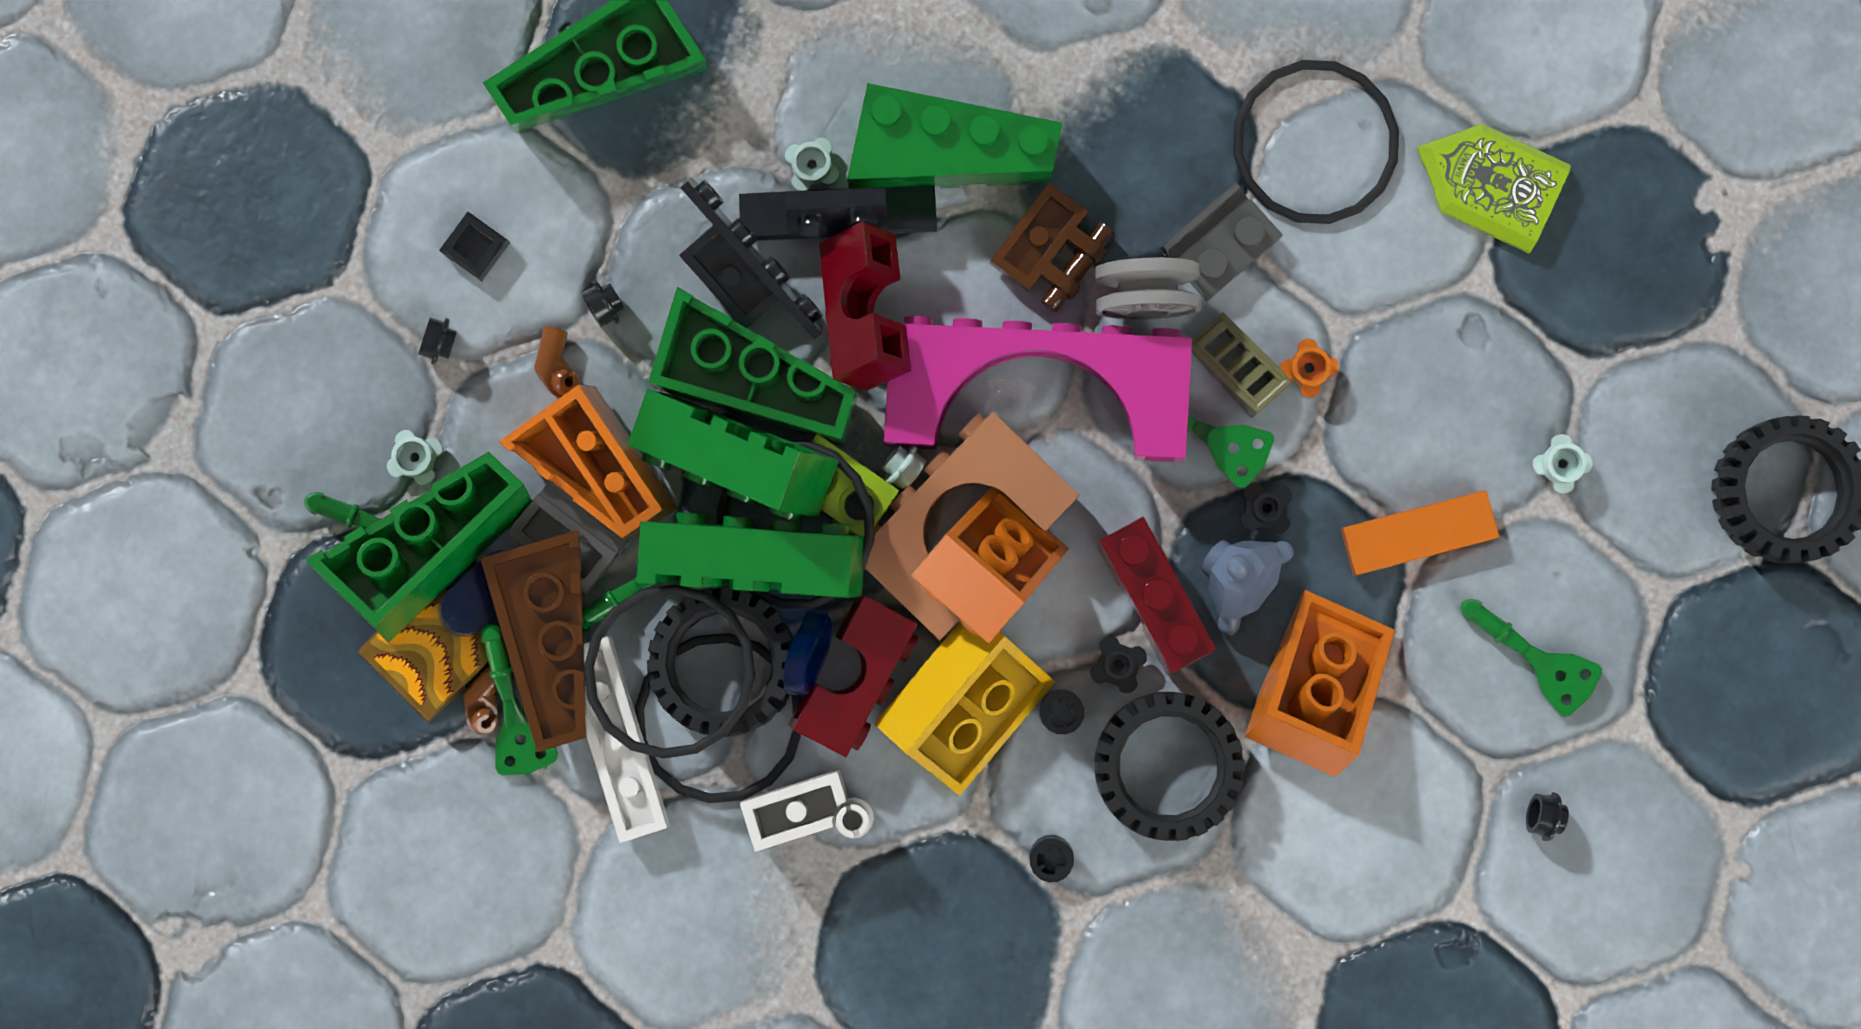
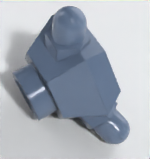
M1222 540L1207 554L1202 565V573L1210 578L1208 590L1219 614L1218 628L1222 634L1228 636L1236 634L1240 628L1242 617L1258 611L1278 584L1281 565L1290 561L1293 557L1294 550L1290 543L1286 541L1276 543L1241 541L1231 545L1227 541Z

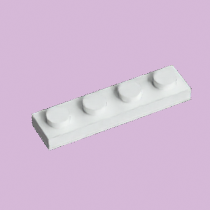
M612 636L604 637L601 640L594 666L597 697L609 719L616 727L633 740L645 743ZM590 642L584 644L585 661L589 650ZM586 690L587 739L619 843L670 827L649 755L631 751L604 730L588 702Z

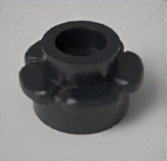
M592 281L593 287L585 290L581 295L594 319L600 327L612 321L618 324L619 317L616 313L623 310L624 307L610 283L601 287L598 281Z
M430 317L418 355L432 359L431 364L433 365L437 363L438 356L448 359L454 344L457 331L448 328L450 323L448 318H445V321Z
M1552 792L1551 795L1535 794L1527 808V831L1542 836L1543 841H1551L1555 833L1562 834L1568 823L1569 810L1566 805L1562 804L1558 793Z

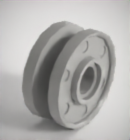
M1161 257L1125 259L1098 265L1095 268V282L1103 286L1118 288V292L1098 298L1096 300V314L1114 319H1160L1197 313L1201 309V296L1192 292L1178 290V286L1198 280L1200 277V264L1187 259Z

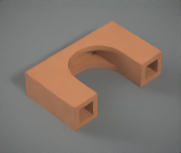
M994 412L986 419L977 414L959 433L964 442L951 455L945 449L937 455L924 470L930 476L917 491L912 486H908L890 505L895 514L882 527L879 524L874 527L875 541L865 569L939 640L960 619L941 601L930 598L923 591L921 584L911 576L930 553L926 541V527L929 515L939 499L949 491L960 486L970 484L987 485L1007 495L1046 532L1080 496Z

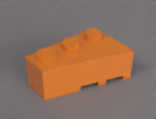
M577 385L499 441L510 452H515L536 468L535 471L546 480H551L573 497V501L621 538L639 536L640 521H660L677 509V506L648 463L642 461L643 456L640 451L627 445L630 438L596 386Z

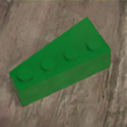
M611 0L484 81L483 84L510 126L518 133L707 70L706 59L667 0Z
M867 83L847 177L848 188L921 185L956 188L960 187V185L986 184V186L1048 184L1053 172L1062 122Z
M677 287L648 383L655 390L814 437L818 434L828 441L844 445L858 399L855 390L839 381L833 380L831 376L800 358L798 359L776 346L770 340L759 334L757 335L735 322L729 316L715 308H711L694 298L693 295Z
M647 389L627 444L644 452L642 461L667 470H670L671 466L674 465L686 470L684 474L686 479L709 487L716 483L727 488L726 494L750 504H755L757 501L770 507L769 512L798 522L800 514L819 517L839 462L835 458L684 399Z
M489 451L432 484L430 491L413 501L408 502L406 499L391 508V514L364 529L361 526L344 536L345 541L324 553L320 550L305 559L320 578L388 643L511 526L531 503L532 499L524 484Z
M676 512V521H640L636 583L681 582L680 586L702 588L722 587V585L730 586V589L743 591H771V589L779 590V593L844 598L862 596V550L865 537L850 535L851 525L820 523V532L801 531L802 521L772 519L771 529L753 527L754 518L724 516L723 525L706 524V514Z

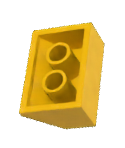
M959 622L875 721L874 725L908 756L960 796L1056 682L1002 633L998 632L988 643L980 635L969 632Z

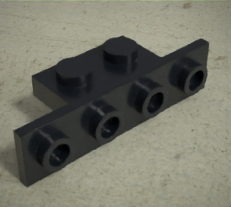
M691 176L680 188L713 225L684 249L679 256L740 325L748 328L780 300L815 340L822 334L823 325L818 321L823 316L820 309L805 293L799 298L786 284L790 276L781 264L772 256L765 260L752 246L757 241V238L739 218L731 222L719 208L724 201L716 190L706 180L698 184Z
M935 185L739 194V219L751 230L757 241L832 237L861 221L892 234L937 232Z

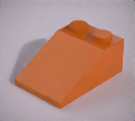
M992 487L945 534L911 576L921 584L923 591L930 598L941 601L956 614L962 625L969 632L980 635L989 643L1026 602L1069 548L1049 530L1044 532L1007 495Z
M1304 590L1259 691L1245 737L1336 777L1359 756L1395 629Z

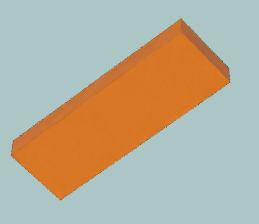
M1487 490L1340 528L1353 576L1500 538Z

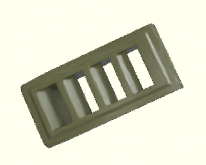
M1224 312L1192 339L1191 352L1251 418L1292 383L1277 364ZM1224 331L1230 338L1211 355L1205 347ZM1237 345L1243 353L1228 367L1224 368L1219 361ZM1251 360L1256 368L1242 381L1238 382L1232 375ZM1264 375L1270 382L1255 396H1252L1246 389Z

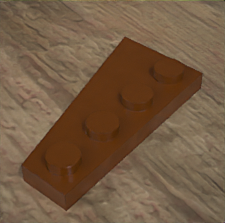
M575 530L480 558L536 751H544L587 738L580 531Z

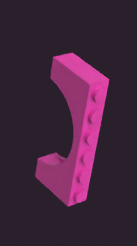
M904 317L902 324H905L907 328L911 371L887 382L884 443L888 447L900 445L903 448H908L910 445L918 446L917 449L937 450L941 427L950 406L959 393L973 379L988 369L1007 361L1027 357H1044L1065 361L1084 369L1099 379L1112 392L1124 410L1130 425L1134 444V460L1184 463L1186 459L1192 338L1181 337V330L1154 328L1152 329L1151 336L1131 335L1132 328L1115 325L1102 326L1101 333L1082 332L1081 325L1072 323L1052 324V331L1032 330V323L1025 321H1003L1002 328L982 327V320L971 318L953 319V326L933 325V318Z

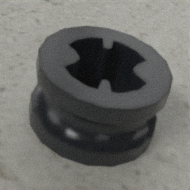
M1057 689L1049 692L1042 699L1039 706V716L1043 725L1049 731L1055 734L1066 735L1074 732L1081 725L1084 719V706L1082 701L1073 692L1066 689ZM1062 698L1070 699L1073 702L1070 711L1075 715L1074 719L1067 725L1064 720L1061 721V726L1053 724L1050 721L1053 717V712L1048 708L1049 704L1054 699H1057L1060 704L1062 703Z
M1045 835L1039 838L1032 845L1029 853L1030 867L1040 880L1058 882L1065 879L1072 871L1074 865L1073 850L1070 844L1060 836ZM1049 845L1060 847L1058 850L1059 855H1066L1065 864H1056L1054 872L1043 870L1045 863L1041 862L1038 864L1037 862L1038 853H1047Z

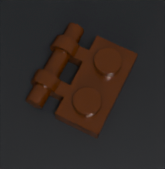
M1048 182L991 258L989 264L1028 293L1041 277L1051 286L1041 302L1051 311L1057 313L1066 299L1073 300L1081 287L1078 283L1093 264L1099 265L1107 254L1105 247L1114 237L1115 233L1102 223L1097 225L1090 236L1081 231L1078 227L1087 216L1088 211ZM1068 243L1077 250V253L1064 271H1061L1052 264V261L1064 245Z

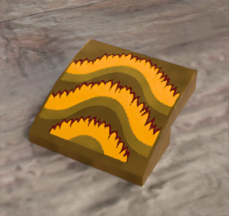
M446 588L389 643L375 632L358 650V654L427 723L465 690L466 684L489 664L484 643H481L480 638L484 626Z

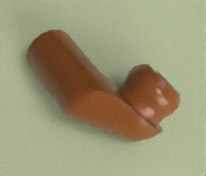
M544 326L534 370L549 393L560 398L577 385H580V379L562 357L568 332Z
M489 664L467 686L463 694L467 725L471 730L480 735L492 733L498 726L499 721L495 694L498 689L494 679L489 676L491 672Z

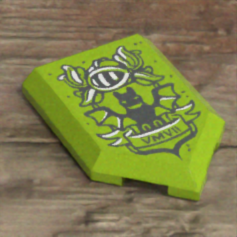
M1484 124L1416 147L1422 166H1425L1434 190L1433 195L1440 213L1528 254L1536 245L1571 168L1570 164Z

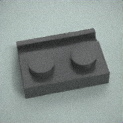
M1237 182L1161 247V251L1170 258L1187 259L1200 264V277L1198 280L1190 282V284L1206 302L1283 236L1252 199L1249 200L1240 190L1241 187Z
M548 480L546 486L531 501L508 531V534L522 545H527L579 530L582 590L589 594L632 537L621 538L573 501V497L551 480Z

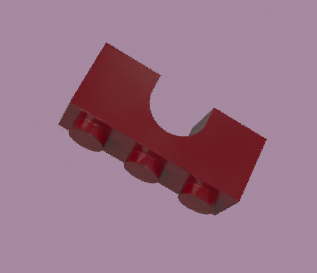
M861 221L819 243L833 380L868 391L910 372L911 362L906 325L874 313L875 303L880 293L887 286L901 280L896 235Z
M1144 516L1095 543L1117 585L1122 587L1142 622L1143 632L1166 674H1173L1217 650Z
M865 595L856 597L835 637L851 645L857 651L861 661V669L857 679L852 685L841 690H830L811 680L788 725L794 731L846 758L851 748L859 750L871 728V724L866 722L875 704L879 706L884 704L893 688L895 680L890 678L894 667L898 660L905 662L909 658L917 643L918 636L913 633L917 623Z

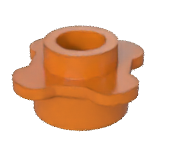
M1304 339L1298 343L1297 352L1293 357L1284 360L1279 368L1290 380L1300 387V392L1304 397L1313 398L1321 392L1323 382L1328 377H1334L1338 373L1339 364L1335 358L1329 357L1324 350L1318 348L1316 341ZM1311 364L1313 366V372L1307 373L1305 371V365Z

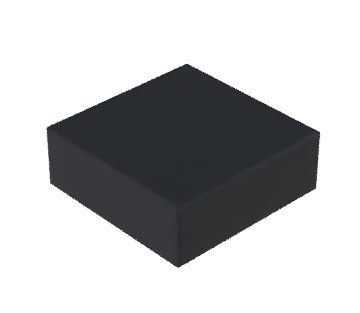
M467 212L439 251L482 282L511 242L473 214Z

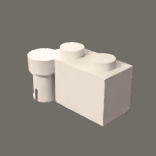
M840 769L740 802L755 852L832 828L834 825L842 835L849 838H860L868 833L874 821V811L867 801L858 797L848 798Z

